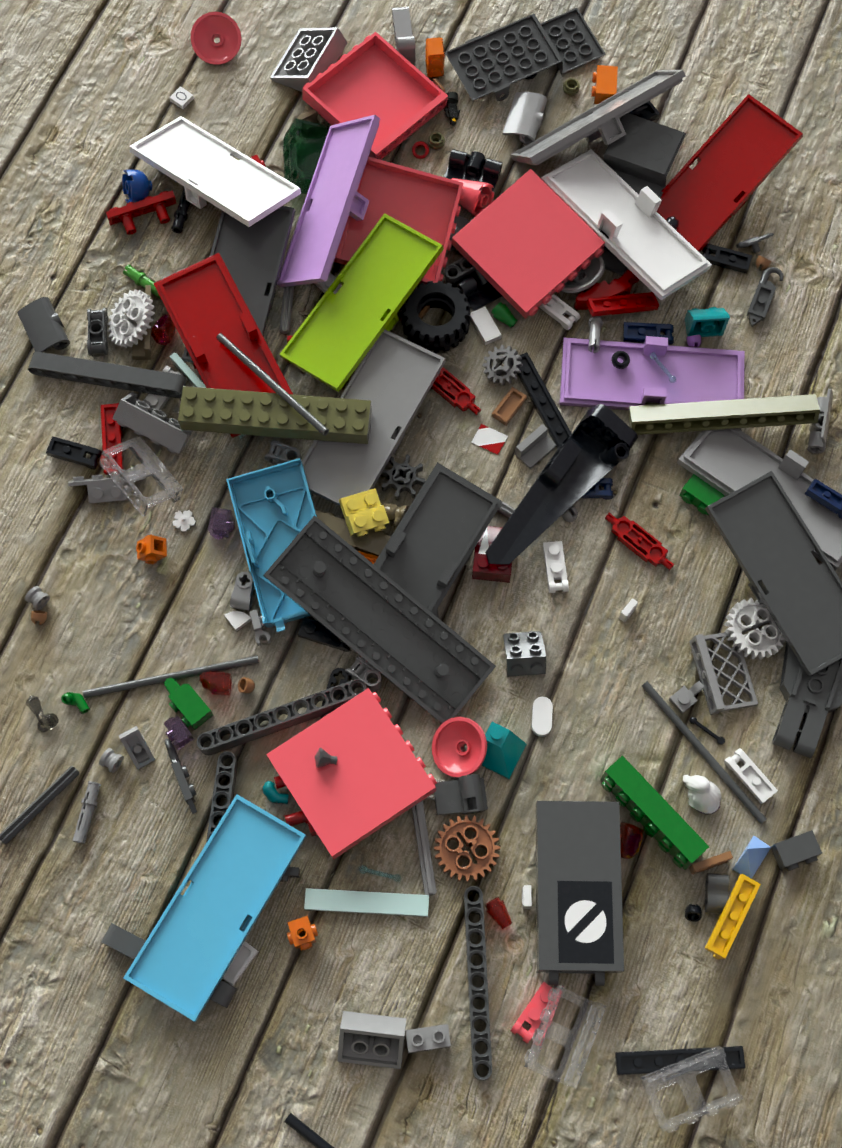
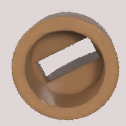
M759 255L755 264L757 269L762 265V271L770 266L771 261Z
M40 610L31 611V621L35 625L37 621H39V625L46 622L47 612Z
M243 677L238 683V690L240 693L250 694L255 689V683L250 678Z

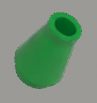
M501 302L491 311L495 319L504 323L509 328H512L518 321L507 305Z

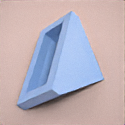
M753 836L732 870L739 875L744 874L752 879L771 847Z

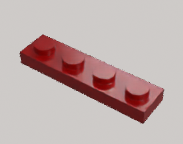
M653 292L588 298L586 302L592 317L658 310L659 307Z
M119 403L101 405L103 468L105 475L124 473L122 429L117 424V421L112 419Z

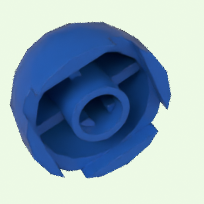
M124 170L126 174H122L123 193L129 197V199H125L126 202H138L148 197L150 191H152L151 180H148L147 176L140 170Z

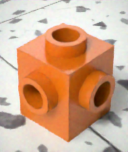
M147 535L145 538L137 541V560L145 561L146 564H155L157 561L167 557L166 538Z
M308 916L287 922L290 932L287 933L290 945L294 944L295 948H300L301 951L313 947L312 944L316 942L315 937L318 936L315 924H310ZM301 932H306L305 936L300 937L299 935Z

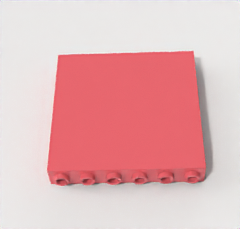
M374 32L371 36L368 35L362 43L355 45L349 53L342 55L340 60L335 64H331L326 71L319 73L312 82L306 83L303 87L302 99L330 125L371 115L378 116L380 118L379 127L369 157L381 160L447 106L448 95L377 32Z
M368 157L357 192L370 201L363 220L357 221L351 216L348 217L334 262L346 265L385 213L443 245L444 250L419 284L423 283L425 285L428 281H433V283L442 281L444 274H441L442 267H446L448 257H445L446 250L450 251L452 240H449L450 234L455 232L457 223H454L455 216H459L461 206H458L459 199L463 200L465 189H462L463 182Z
M532 169L528 170L452 237V245L525 319L529 315L531 317L535 315L539 310L538 307L542 304H547L555 292L559 293L565 287L564 284L568 281H573L581 269L585 270L591 264L593 258H599L604 252L605 244Z
M369 688L266 754L333 860L436 792L435 785L437 782L431 773L427 775L423 769L426 767L420 757L416 758L412 753L414 751L413 746L409 740L404 741L401 736L403 735L401 728L398 724L393 725L390 720L392 715L387 708L383 709L379 704L381 699L375 691L372 693ZM319 748H322L331 756H337V764H328L316 768L315 755Z

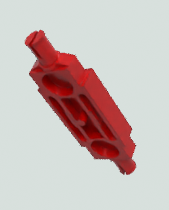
M443 367L431 388L454 408L457 406L462 411L470 409L475 415H478L481 409L474 404L476 396L470 392L467 386Z
M610 512L606 515L605 519L613 525L611 532L618 536L617 540L646 563L649 561L655 567L662 564L669 571L673 568L675 564L666 558L668 550L662 546L660 541L636 522L630 521L625 516L617 519Z

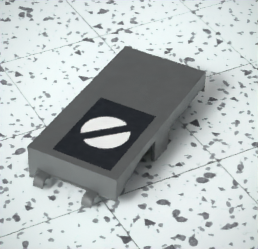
M536 802V973H549V985H558V973L595 974V986H604L605 973L624 972L619 802Z

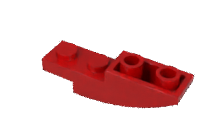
M627 270L622 277L613 279L609 284L605 280L596 283L588 291L581 292L576 297L575 309L588 310L586 305L588 298L628 295L632 285L637 283L639 279L630 270Z

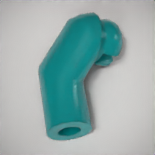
M265 782L262 790L270 802L288 804L289 794L278 793L274 782Z

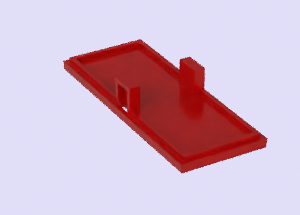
M748 94L662 190L663 194L660 198L662 201L657 213L665 220L670 216H674L675 220L678 219L679 226L676 231L700 252L732 215L735 216L748 201L749 196L800 141L803 133ZM697 159V165L692 170L689 167Z
M220 253L153 283L206 388L276 393L217 340V335L222 333L288 394H293ZM230 434V435H231L232 438H234V437H237V436H239V435H241V434Z

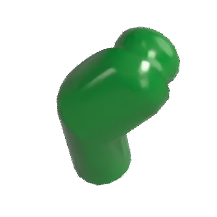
M67 692L61 697V701L64 704L77 706L81 714L87 713L90 710L85 699L79 693Z

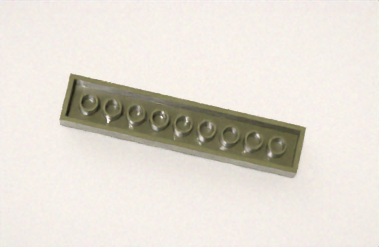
M183 386L178 422L181 430L368 444L372 406L371 400L290 394L329 429V433L324 436L277 393Z

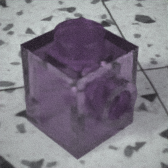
M213 507L208 525L210 535L217 539L229 538L230 532H233L235 526L232 511Z

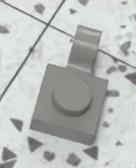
M257 610L250 611L257 645L261 646L260 639L262 637H266L268 643H271L270 635L262 629L265 626L262 623V615L259 616Z
M698 681L688 690L684 685L669 700L683 714L698 701L694 696L701 692L705 686Z

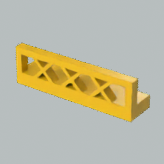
M740 874L705 946V949L712 952V957L717 960L726 959L761 885L744 874Z

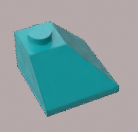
M491 722L485 734L487 753L481 766L510 779L527 744L509 729Z

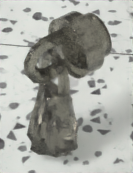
M30 696L26 704L39 721L37 723L38 730L46 732L55 728L59 722L58 717L54 713L44 715L38 696Z

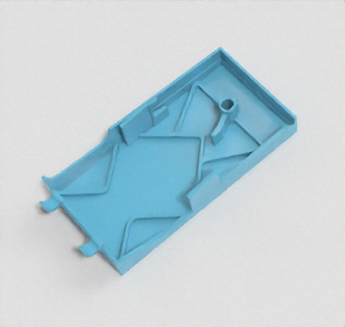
M300 458L226 479L249 571L254 582L263 619L262 623L267 628L276 626L277 632L286 630L284 623L311 616L263 576L313 516L317 517L304 466Z

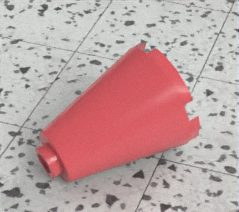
M452 178V180L463 182L462 189H465L463 200L459 199L458 204L476 217L493 202L495 192L492 191L493 185L485 182Z

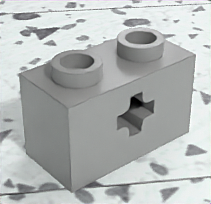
M448 1024L405 1030L408 1054L451 1047Z

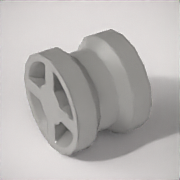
M39 586L30 589L25 596V601L32 603L33 608L36 610L42 609L50 599V596L47 593H43Z
M108 748L101 756L99 765L107 767L111 773H114L122 764L124 756L115 754L113 749Z

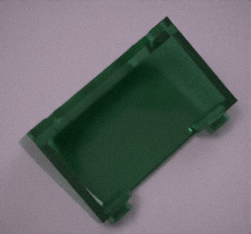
M295 118L283 139L284 178L301 189V194H307L330 126Z

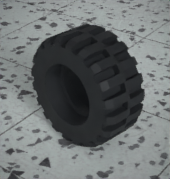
M428 281L425 285L423 283L417 285V289L413 290L402 305V326L408 341L414 342V344L427 350H433L434 353H439V350L446 352L450 350V347H457L459 342H463L469 331L471 313L466 295H461L462 291L458 287L453 288V284H443V281H438V283ZM430 305V308L446 310L453 318L444 325L432 326L423 322L419 314L424 307Z

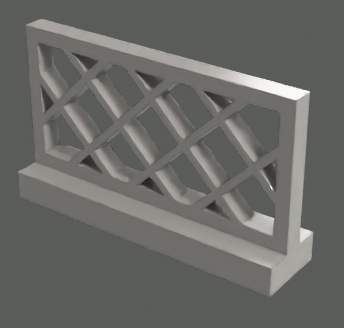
M725 632L703 636V634L695 635L689 641L700 681L705 686L703 691L710 715L758 705L743 652H737L738 646L730 648L723 643L725 638L731 636ZM711 640L717 644L714 651L707 647L706 641ZM719 647L729 652L726 659L716 653ZM731 654L738 658V666L728 661ZM713 657L723 663L720 669L713 666ZM725 665L735 670L731 677L722 672ZM737 672L744 677L743 685L734 680ZM719 675L728 681L725 688L718 684L717 678ZM731 683L740 688L737 695L727 690ZM742 691L749 694L750 702H745L739 698ZM724 694L734 699L731 705H724Z

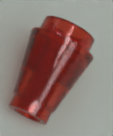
M499 896L485 904L486 912L502 929L512 924L503 900H500Z

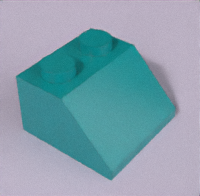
M716 307L687 310L684 319L687 337L693 335H701V337L723 336L730 319L729 314L724 308Z

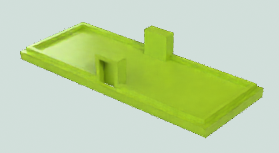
M384 213L281 351L280 357L339 392L383 331L387 330L390 332L399 320L397 312L444 250L443 245ZM339 283H341V288L338 290L336 294H334V290L337 288Z

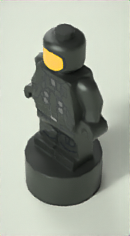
M456 92L446 93L448 95L447 109L445 107L444 111L450 121V125L455 126L456 119H459L460 110L457 109L458 94Z

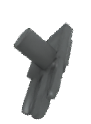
M774 233L739 242L736 244V248H745L751 245L753 252L757 253L761 251L758 242L773 236Z

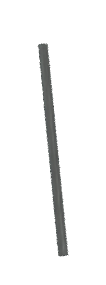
M222 333L217 335V340L322 435L326 436L329 433V429Z
M258 655L84 690L83 696L84 698L163 683L170 677L178 680L259 663Z
M646 681L642 685L644 690L758 822L762 824L767 820L657 691Z

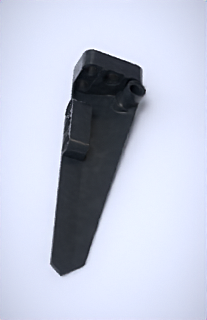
M597 404L589 409L572 434L559 446L486 550L488 564L509 565L619 462L629 456L630 449L638 439L637 433L607 406Z

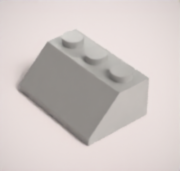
M343 1011L337 1061L401 1069L406 1018Z

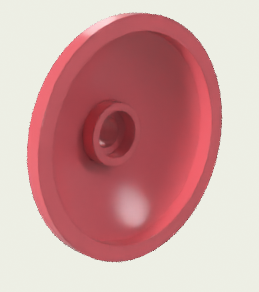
M209 12L199 17L194 23L191 30V44L201 60L213 65H222L231 61L239 52L241 32L237 23L227 14ZM220 38V42L215 43L214 39Z
M454 717L439 726L432 741V755L437 767L443 773L451 777L471 775L484 762L487 753V740L484 731L475 721L465 717Z

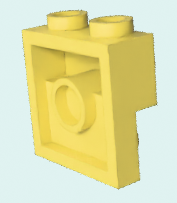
M376 488L339 499L350 536L357 535V537L367 535L369 530L374 529L375 532L386 529L385 526L389 524L384 505L380 503Z

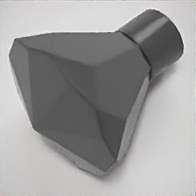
M319 748L315 755L316 768L328 764L336 765L337 756H331L325 750Z

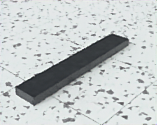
M526 352L520 355L522 358L520 362L523 366L519 367L521 373H517L558 449L562 442L572 433Z
M743 1046L615 1053L617 1075L745 1069Z

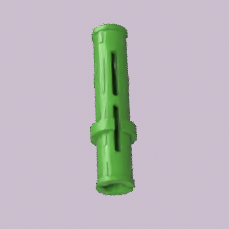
M127 265L124 268L127 270H123L124 275L135 281V284L145 288V285H151V293L161 299L153 284L155 282L146 277L144 272L140 273L131 265Z

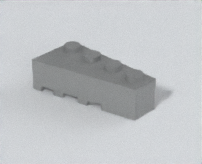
M134 392L129 393L120 400L112 418L117 421V424L122 427H129L137 435L150 438L151 442L167 447V450L172 453L180 454L185 449L192 431L181 430L178 420L175 418L168 419L164 411L151 408L150 402L147 400L140 401Z

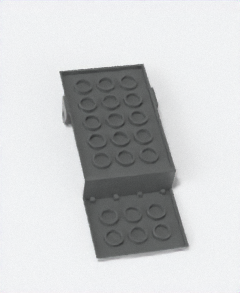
M578 8L543 23H540L533 13L488 34L479 35L466 41L465 44L445 52L472 101L492 92H495L497 101H503L509 95L510 84L554 65L557 66L561 74H564L606 55Z
M627 113L620 120L626 135L608 145L604 154V162L638 194L641 189L648 186L661 198L662 190L666 187V176L686 133ZM600 230V232L603 233L609 239V237L602 230ZM604 245V252L601 257L605 263V269L623 276L628 268Z

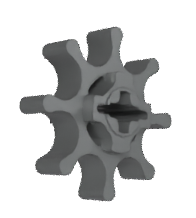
M408 454L406 455L405 462L401 464L396 463L394 457H391L389 462L393 468L391 470H383L380 475L389 478L387 483L382 484V491H386L388 488L396 489L395 500H399V495L403 491H408L411 497L415 498L416 491L412 487L416 484L423 486L425 483V478H418L416 476L418 472L423 471V464L420 463L416 467L410 466L408 464L410 462V455Z

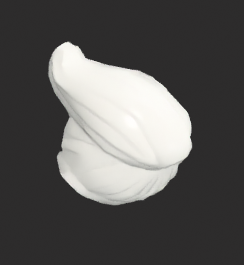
M683 775V782L688 788L689 805L703 814H713L720 808L721 792L719 788L704 776Z

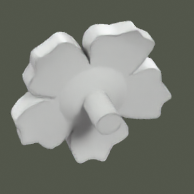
M190 510L184 511L183 514L181 511L175 512V520L172 522L173 526L177 529L181 528L182 532H186L190 529V526H194L196 523L194 517H192L193 513Z

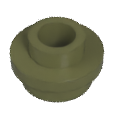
M574 78L567 79L563 84V91L568 95H575L580 90V84Z
M433 132L428 137V145L433 149H440L445 144V138L439 132Z

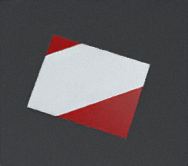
M481 424L471 443L498 455L508 436Z

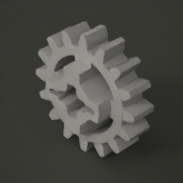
M501 345L500 349L495 346L493 353L488 351L490 356L484 357L487 363H484L482 366L486 368L483 372L488 375L487 378L490 381L493 380L495 384H498L500 381L504 385L505 381L511 384L512 378L518 379L516 373H521L519 367H522L523 364L520 362L522 358L520 355H517L516 349L512 350L511 346L505 348L504 345Z

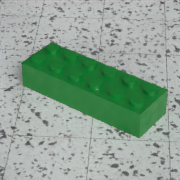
M623 755L604 772L600 779L603 788L616 796L615 800L619 802V805L626 807L630 811L629 815L637 823L640 822L645 827L644 831L651 838L654 837L659 842L658 846L662 851L668 852L673 857L672 860L679 868L683 867L686 870L709 848L705 841Z

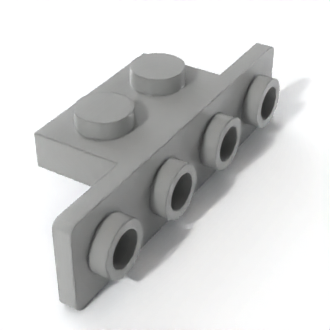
M140 471L129 472V475L122 476V473L110 474V477H103L102 474L92 475L91 479L77 476L72 477L73 480L68 482V486L87 485L89 503L128 500L126 481L144 480L146 475L141 474Z

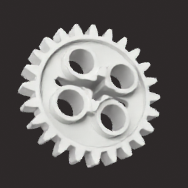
M129 290L128 294L124 293V298L119 297V303H115L116 308L111 309L113 314L108 317L111 321L107 323L110 326L107 331L110 332L109 337L112 338L111 341L116 345L125 348L128 346L132 347L133 343L138 344V339L143 340V334L147 335L146 329L151 328L149 322L153 321L151 316L155 314V312L151 311L154 305H152L153 300L150 299L149 295L141 290Z
M752 598L748 601L743 599L740 603L737 602L726 616L728 621L724 625L729 628L725 633L731 635L727 640L734 641L732 647L738 646V653L742 650L745 651L744 657L751 654L752 659H755L757 655L760 660L765 656L769 658L772 654L775 655L786 641L765 605H760L758 600L754 602ZM766 623H770V625H765V626H763V627L759 630L758 627H761L762 625H764V624H766ZM751 628L754 629V630L750 631V632L747 633V634H744V635L742 634V633H744V632H748Z

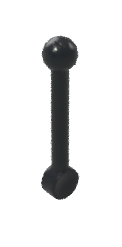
M691 717L689 719V722L691 724L697 725L710 736L715 738L719 745H723L725 743L724 737H718L708 728L699 723L696 717Z

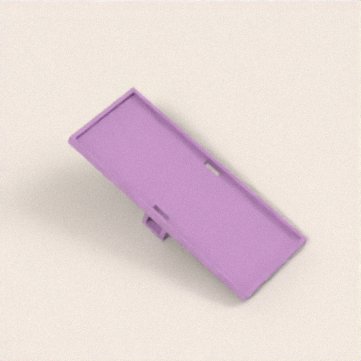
M371 115L330 126L278 278V286L289 287L326 282L348 217L351 216L357 221L364 219L370 200L358 193L357 190L379 127L380 118L378 116Z
M646 336L644 343L600 340V350L593 353L594 347H592V352L588 350L589 339H563L559 405L594 407L597 404H603L609 409L629 410V406L645 405V402L672 404L744 399L745 351L668 345V338ZM617 351H624L630 357V363L624 369H617L612 364L611 358ZM617 359L618 362L623 363L622 359Z

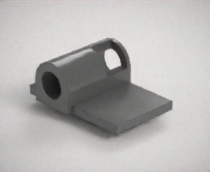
M480 774L465 775L457 778V780L437 782L435 785L434 799L437 815L462 813L463 815L482 813L488 810L484 777L480 778Z

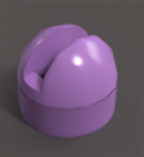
M701 335L686 337L688 346L698 348L701 344Z

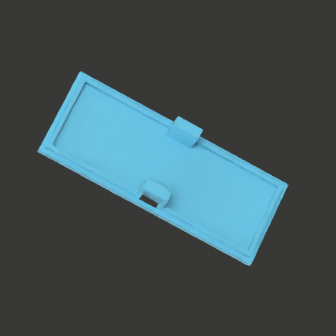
M236 794L123 978L196 1022L307 837L306 834ZM190 880L191 884L187 888L184 895H181V892L183 891L187 882Z

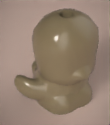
M391 503L381 504L384 505L388 520L394 521V527L399 525L409 509L406 505L398 507L396 504Z

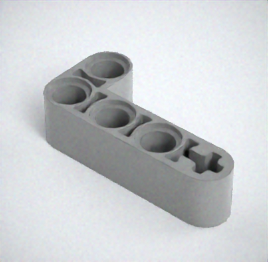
M409 6L392 8L396 50L408 61L415 63V38L412 34Z

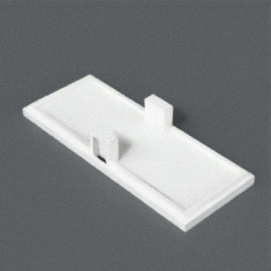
M181 116L130 146V153L183 185L188 202L201 209L207 205L206 201L248 227L301 194V189Z
M592 149L541 177L605 242L604 245L661 301L711 268L712 264L657 213L662 200L648 186L641 189L639 194L635 192ZM600 230H602L609 237V239L603 233H601Z

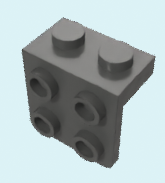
M540 631L513 632L503 635L507 677L546 674V652Z

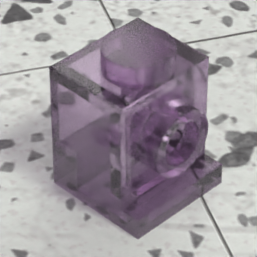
M179 716L171 717L164 722L168 729L165 733L177 750L194 739Z

